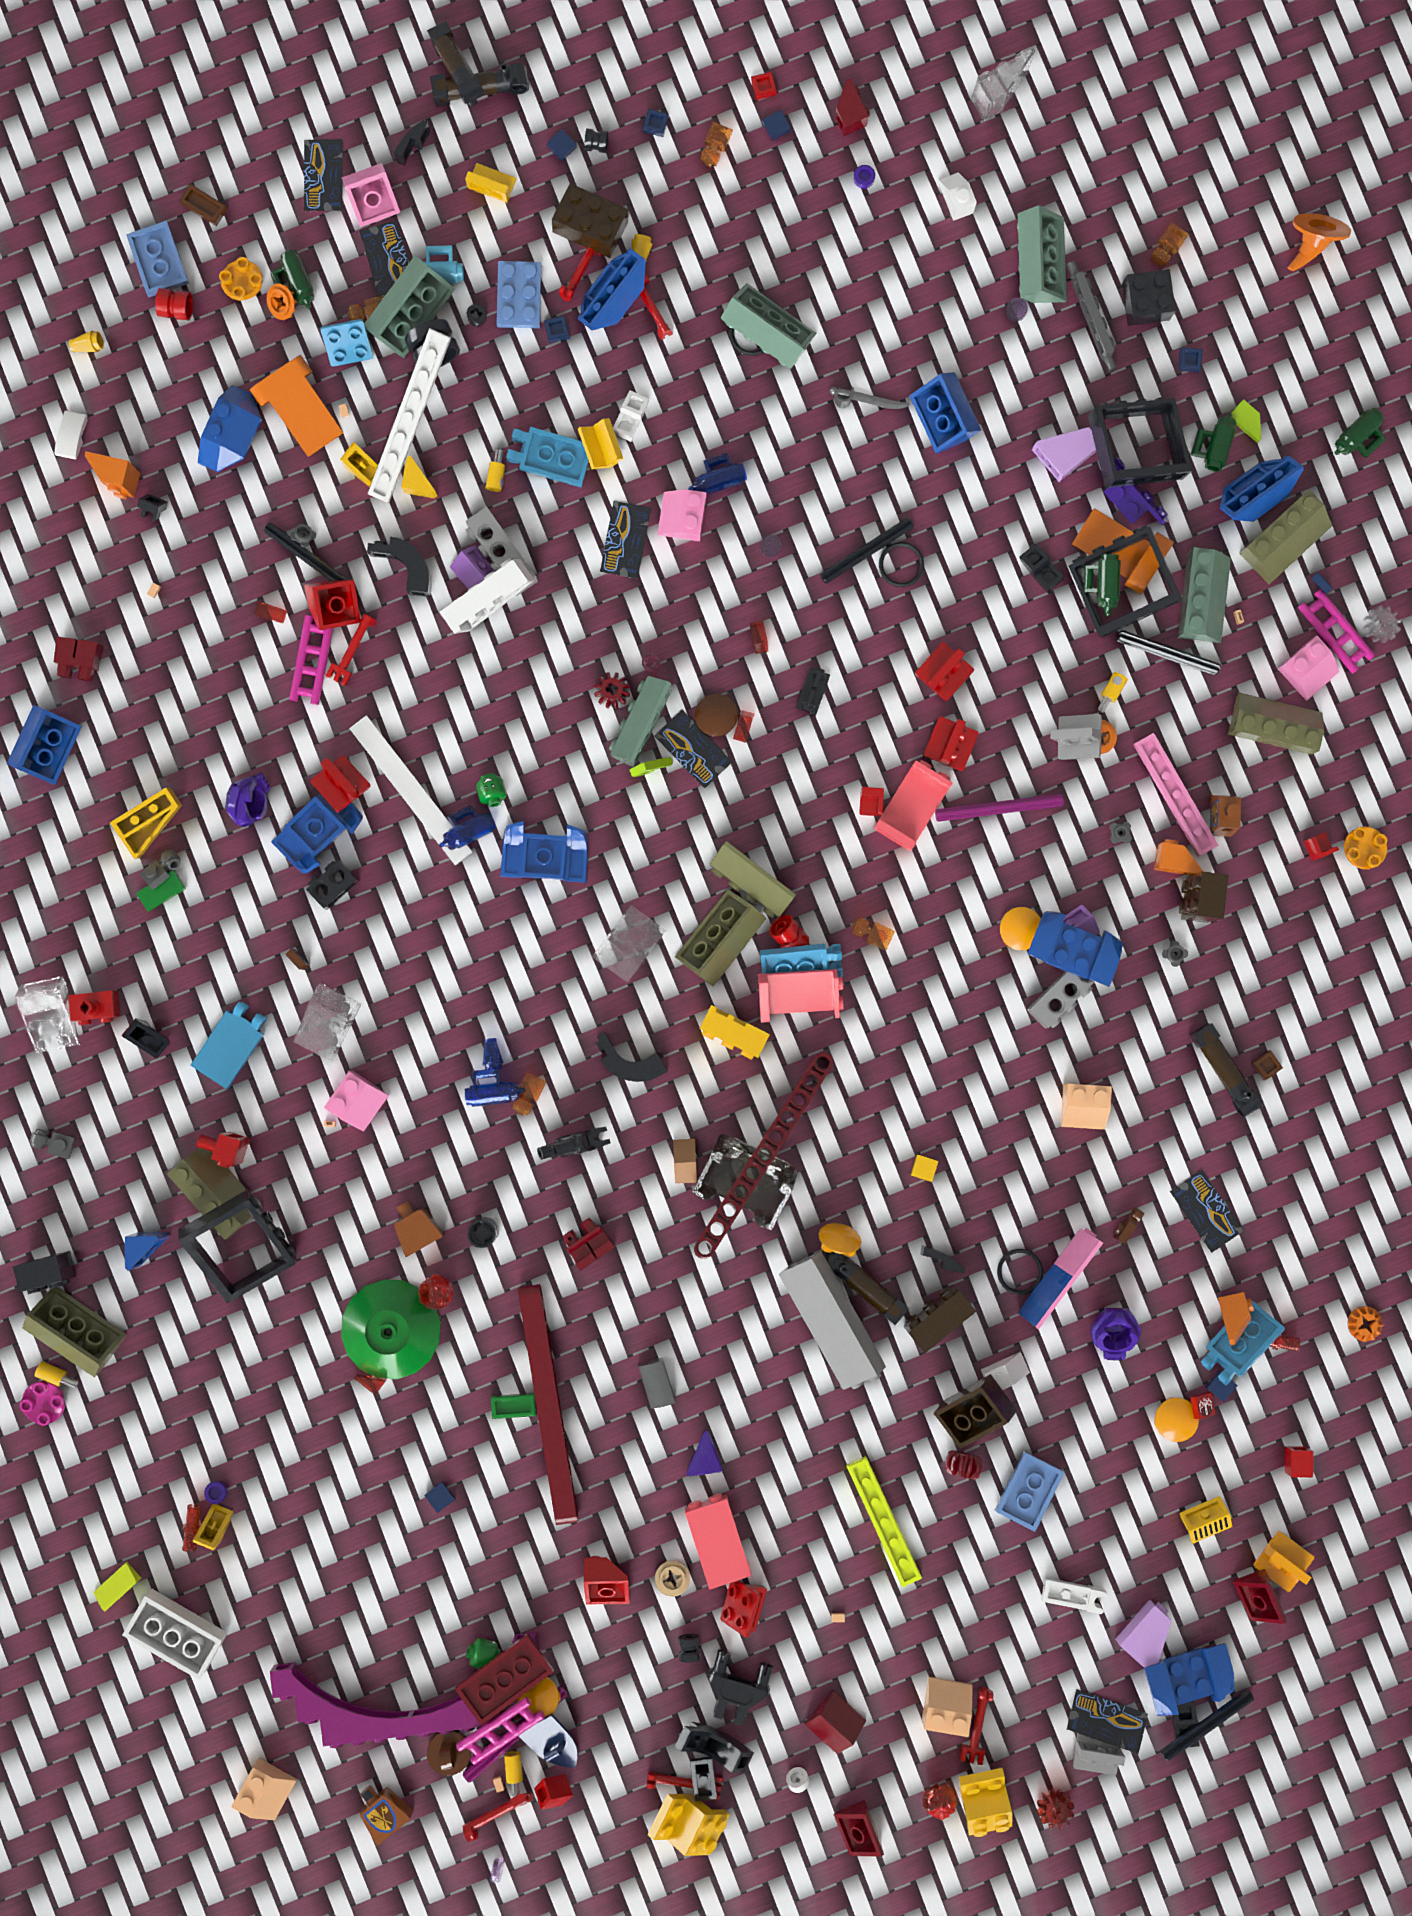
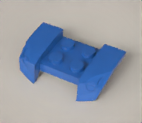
M319 794L284 826L283 831L271 843L302 874H306L321 864L316 857L346 829L351 834L355 832L363 819V815L353 802L337 813L324 797Z
M524 821L506 826L503 837L500 877L553 879L586 883L588 837L585 831L567 824V836L525 833Z
M1045 911L1027 954L1081 978L1093 980L1110 987L1120 961L1123 943L1106 930L1103 931L1102 937L1064 923L1066 915L1064 913Z
M1226 1643L1209 1648L1193 1649L1161 1659L1157 1664L1144 1667L1157 1716L1179 1715L1177 1705L1210 1695L1212 1702H1220L1225 1699L1226 1695L1234 1691V1671Z

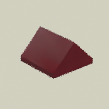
M1265 1569L1233 1581L1250 1621L1285 1624L1287 1622L1282 1606Z
M832 1690L804 1722V1725L838 1754L854 1745L866 1723V1719L837 1692Z
M865 1800L833 1814L850 1856L882 1857L884 1855L881 1839Z

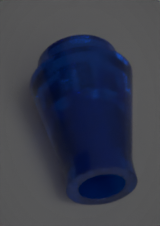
M497 1038L485 1039L482 1066H485V1071L502 1069L504 1061L497 1044Z

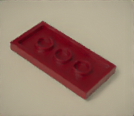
M527 1633L455 1687V1691L482 1726L553 1673L554 1669Z

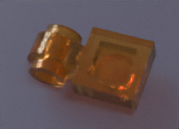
M713 121L705 139V145L709 146V148L705 147L700 158L701 161H704L703 164L710 167L717 166L721 156L717 152L718 150L725 152L733 129Z
M1171 222L1158 241L1163 247L1157 246L1150 257L1153 259L1152 262L1164 267L1172 256L1169 252L1175 255L1189 234Z
M384 296L364 300L366 308L361 307V304L348 306L349 320L362 319L365 322L364 317L368 315V318Z
M860 917L854 920L851 926L852 934L861 938L864 937V934H868L867 943L882 950H887L895 933L894 930L877 922H874L871 929L868 926L869 921Z
M527 1072L518 1090L524 1097H517L512 1109L516 1110L515 1113L528 1116L533 1107L530 1099L538 1101L547 1081Z

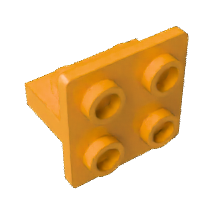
M1277 1531L1253 1565L1258 1570L1265 1569L1271 1580L1287 1592H1290L1299 1580L1307 1585L1311 1577L1305 1571L1314 1560V1556L1284 1533Z

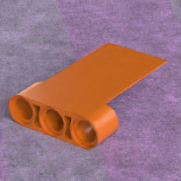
M299 355L254 385L250 391L261 407L271 403L309 457L343 434V432L307 381L306 377L313 371L302 355Z
M1094 508L1072 545L1091 555L1093 554L1092 550L1102 545L1106 548L1113 544L1112 541L1121 536L1127 538L1133 535V532ZM1157 532L1155 538L1165 558L1174 542ZM1143 540L1116 553V555H1119V560H1121L1120 574L1127 578L1124 585L1140 595L1160 566L1150 542L1147 540Z

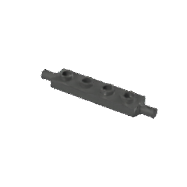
M1072 261L1066 265L1071 275L1072 286L1102 361H1105L1108 372H1112L1117 369L1113 360L1114 340L1107 333V323L1105 318L1100 315L1099 302L1092 295V286L1089 278L1085 277L1083 271L1079 272L1075 261Z

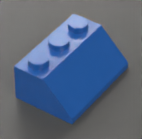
M955 372L940 373L910 395V399L936 454L967 441L981 431Z
M33 705L6 764L55 785L82 726Z

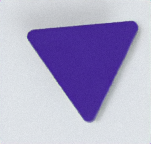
M704 1431L686 1472L687 1476L691 1477L722 1471L718 1454L708 1431Z

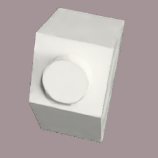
M959 173L939 179L938 183L953 221L973 214L977 202L969 182Z
M1021 1352L981 1369L983 1376L986 1377L991 1374L1002 1390L1013 1386L1030 1373Z

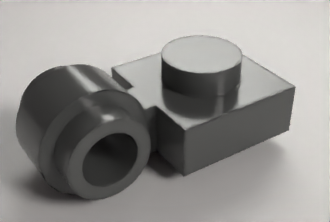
M165 850L161 854V863L155 860L139 874L148 886L154 890L170 877L167 873L169 870L179 868L181 859L175 851Z
M36 1129L35 1132H32L30 1139L32 1147L44 1149L45 1146L49 1145L47 1153L70 1159L76 1137L55 1131L50 1138L48 1136L49 1132L42 1129Z

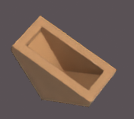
M695 1139L673 1140L675 1184L697 1183Z

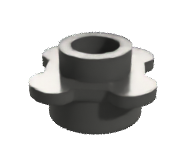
M299 524L295 528V532H291L290 538L293 541L299 542L302 547H308L309 542L316 538V533L312 531L310 526Z
M1114 822L1110 824V841L1113 844L1118 842L1129 843L1132 840L1129 832L1131 828L1130 823L1117 824Z
M1172 941L1170 947L1167 950H1163L1162 957L1168 959L1173 967H1178L1180 962L1188 957V951L1180 946L1178 941Z

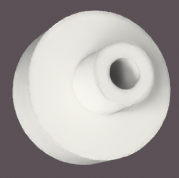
M801 1767L791 1769L786 1776V1782L793 1792H803L809 1786V1776L805 1769Z

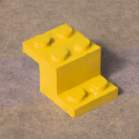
M1003 1768L959 1777L960 1794L969 1836L981 1837L989 1831L1004 1832L1009 1827H1012V1810L1005 1786Z
M667 1794L648 1836L653 1840L669 1841L684 1856L711 1855L716 1849L720 1834L727 1826L730 1814L724 1809H710L702 1801L695 1802L694 1794Z

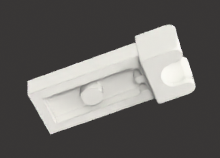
M1045 1577L1041 1600L1042 1602L1102 1614L1104 1612L1103 1609L1094 1601L1098 1597L1105 1598L1107 1593L1101 1587Z

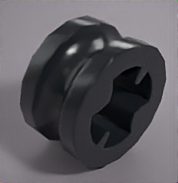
M473 304L467 309L466 314L471 325L478 327L486 322V312L481 305ZM475 311H479L480 315H482L481 317L478 316L479 319L477 320L471 315L472 313L475 315Z

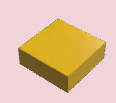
M917 1154L910 1175L932 1182L938 1161Z

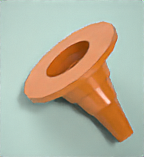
M1305 213L1295 216L1292 224L1303 233L1301 238L1303 242L1298 255L1287 268L1295 271L1303 267L1324 251L1332 241L1349 238L1351 228L1341 220L1326 215Z

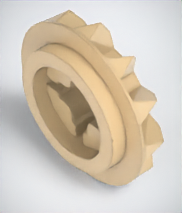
M677 1560L666 1561L657 1569L655 1583L658 1590L664 1595L671 1597L679 1596L689 1586L690 1573L685 1564ZM669 1570L674 1575L679 1576L676 1578V1586H674L671 1580H666L669 1577Z

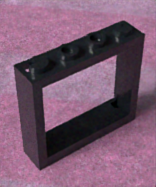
M1159 397L1149 401L1147 399H1139L1135 402L1119 401L1115 404L1104 402L1102 405L1095 406L1088 414L1105 488L1183 480L1192 472L1175 398L1163 399ZM1161 414L1173 465L1116 470L1104 420Z
M1143 526L1139 529L1137 528L1133 531V535L1127 538L1125 536L1118 537L1112 541V545L1106 548L1104 545L1092 550L1093 554L1087 557L1081 555L1072 561L1073 564L1068 565L1096 631L1101 638L1183 601L1150 527L1145 528ZM1148 538L1172 594L1103 625L1090 593H1084V579L1080 570L1084 569L1085 566L1097 563L1101 560V555L1116 554Z
M248 1189L178 1229V1241L227 1304L296 1264L295 1255L297 1252L291 1242L288 1244L283 1230L280 1227L276 1228L271 1214L268 1211L264 1212L259 1198L252 1196ZM247 1208L282 1256L238 1282L231 1284L196 1237Z

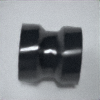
M586 128L584 151L598 150L599 153H606L608 131L601 130L600 132H595L593 129Z
M690 1633L678 1636V1645L681 1647L679 1661L690 1663L701 1659V1652L698 1649L700 1644L698 1634Z

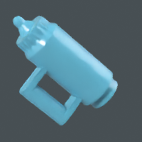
M452 245L426 246L425 264L449 284H458L459 281H464L463 263L453 261ZM430 255H449V261L431 262Z

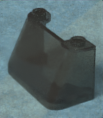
M719 1135L692 1193L704 1200L713 1199L715 1194L725 1198L756 1148L729 1135ZM761 1150L758 1152L761 1160H769V1154ZM774 1157L743 1206L755 1212L754 1219L758 1226L770 1230L773 1229L786 1204L798 1174L796 1168ZM754 1168L747 1169L746 1173L750 1179L758 1177V1173ZM736 1187L735 1195L743 1198L746 1196V1191L743 1187Z

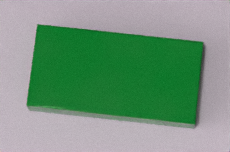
M172 870L169 872L170 877L154 890L147 886L136 893L148 912L186 889L176 871Z
M535 1394L491 1396L492 1419L536 1416Z

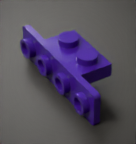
M1113 457L1116 470H1125L1126 466L1118 457ZM1139 485L1110 487L1104 491L1106 496L1131 524L1148 510L1161 525L1169 521L1167 518L1168 513L1161 506L1157 507L1152 501L1154 498L1151 493L1146 489L1143 491Z

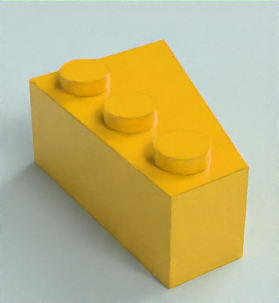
M166 787L116 818L110 824L135 860L140 859L182 807V804L172 789Z
M713 1005L710 1006L699 1028L703 1030L701 1035L711 1040L717 1037L723 1040L721 1045L731 1050L735 1046L742 1050L741 1055L751 1060L754 1056L759 1058L770 1035Z

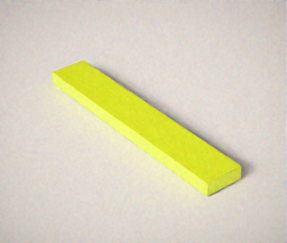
M864 1456L847 1464L848 1471L902 1588L922 1579L867 1457Z

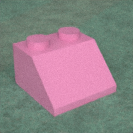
M382 163L342 177L360 227L400 213Z
M687 489L664 492L658 535L700 541L706 505V492Z
M1318 636L1308 641L1278 668L1306 701L1339 673L1332 651Z
M349 1071L324 1108L341 1120L364 1132L389 1095L355 1071Z

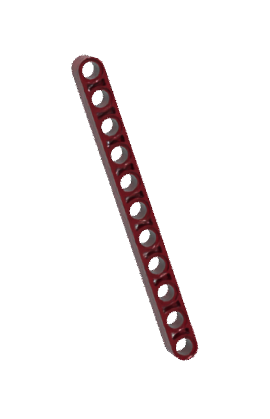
M817 1054L695 1243L694 1253L698 1258H709L719 1246L832 1068L833 1059L829 1054ZM817 1060H825L827 1063V1068H819L817 1066ZM805 1078H813L816 1085L814 1087L807 1086ZM796 1095L802 1096L804 1104L797 1105L793 1097ZM782 1114H790L793 1118L792 1123H785L782 1120ZM773 1131L778 1132L781 1135V1141H772L770 1133ZM766 1150L769 1153V1160H761L758 1152ZM754 1168L758 1173V1177L750 1179L746 1173L747 1169ZM743 1187L746 1191V1196L743 1198L737 1197L735 1195V1188ZM725 1205L733 1207V1216L728 1217L723 1213ZM719 1224L722 1227V1234L714 1235L711 1232V1225ZM702 1242L708 1243L710 1253L702 1254L699 1251V1244Z
M541 1284L518 1287L556 1526L575 1523L579 1521L542 1288Z

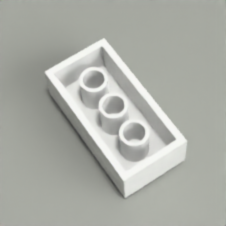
M151 1589L143 1598L123 1636L200 1680L228 1633Z

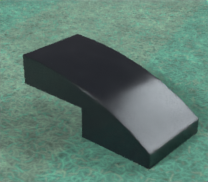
M423 120L415 125L400 141L394 151L397 163L405 166L413 147L422 150L430 134L427 121Z
M1036 543L1019 556V559L1029 573L1047 593L1064 580V575L1050 562V557Z
M922 1245L920 1252L922 1256L940 1259V1267L942 1269L964 1273L965 1269L953 1258L937 1249Z
M1194 1700L1177 1705L1179 1715H1172L1175 1739L1198 1724ZM1199 1740L1192 1744L1190 1747L1200 1746Z

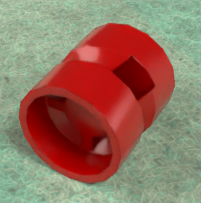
M159 288L155 298L157 316L172 318L174 315L178 320L189 321L193 312L191 292L178 290L174 293L170 289Z
M783 915L777 918L770 926L769 934L780 944L781 948L806 946L809 943V936L801 927H798L799 924L790 915Z

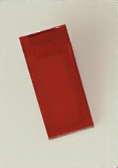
M257 601L254 614L257 617L284 624L287 611Z
M764 622L750 623L755 654L769 652Z
M741 711L733 737L734 740L746 743L755 713Z
M357 1374L354 1377L356 1381L374 1395L377 1394L387 1381L386 1379Z

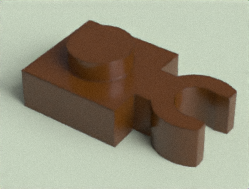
M1134 1207L1128 1219L1116 1226L1114 1230L1116 1234L1113 1238L1122 1244H1126L1136 1229L1137 1223L1145 1213Z

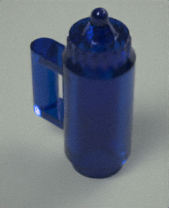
M728 453L703 460L706 472L695 477L694 484L688 490L706 492V495L743 484V481L747 480L745 468L742 463L732 464ZM726 462L728 464L727 466L710 471V467Z
M471 805L447 816L452 828L443 834L444 840L439 846L448 847L449 850L462 848L492 833V830L496 828L495 821L489 813L478 815ZM469 815L473 817L459 825L457 824V821Z
M499 1068L472 1071L473 1085L470 1088H465V1101L467 1106L472 1105V1107L510 1103L518 1100V1095L526 1090L525 1088L518 1087L516 1082H501ZM496 1077V1083L478 1085L477 1079Z

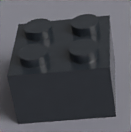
M1170 269L1128 274L1122 283L1127 325L1170 321L1176 312Z
M70 1251L13 1266L18 1291H27L28 1294L70 1283L69 1279L76 1276Z

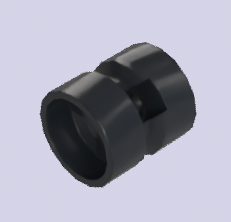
M488 1217L479 1218L468 1228V1240L477 1248H486L497 1239L499 1228L493 1219Z

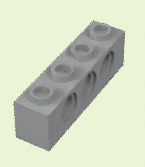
M487 506L465 521L468 526L465 529L472 540L477 539L480 544L478 549L485 558L489 556L493 562L490 566L495 572L502 568L500 565L509 558L512 560L521 559L535 581L516 596L538 582L533 571ZM491 531L493 536L490 539H483V533ZM497 549L506 550L502 557L494 555Z
M1065 971L1027 1011L1044 1028H1049L1050 1026L1054 1028L1062 1020L1060 1016L1065 1011L1069 1013L1077 1005L1075 1001L1080 996L1084 998L1093 989L1091 985L1095 981L1089 979L1085 981L1081 977ZM1067 984H1071L1074 987V993L1071 996L1065 993V986ZM1052 999L1057 1000L1059 1003L1057 1011H1052L1049 1007Z

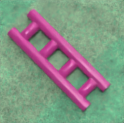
M1320 589L1314 594L1318 600L1309 607L1304 602L1297 608L1353 674L1359 669L1355 664L1364 656L1370 660L1375 656V653L1323 590ZM1324 606L1331 614V617L1321 623L1314 613ZM1336 623L1345 631L1337 640L1328 631ZM1350 639L1359 648L1351 656L1342 648Z
M305 615L289 700L298 702L299 695L311 697L310 704L319 705L333 628L318 630L317 625L313 624V617ZM311 632L323 634L321 647L309 645ZM307 653L319 655L317 668L304 666ZM303 674L315 676L313 689L300 687Z
M525 1697L458 1742L456 1747L460 1752L468 1748L474 1754L470 1758L471 1762L476 1765L543 1720L545 1714L541 1710L533 1714L527 1708L531 1705V1701L528 1697ZM520 1713L526 1720L516 1726L510 1718ZM502 1724L509 1732L499 1738L492 1730ZM485 1736L491 1744L482 1749L475 1742Z

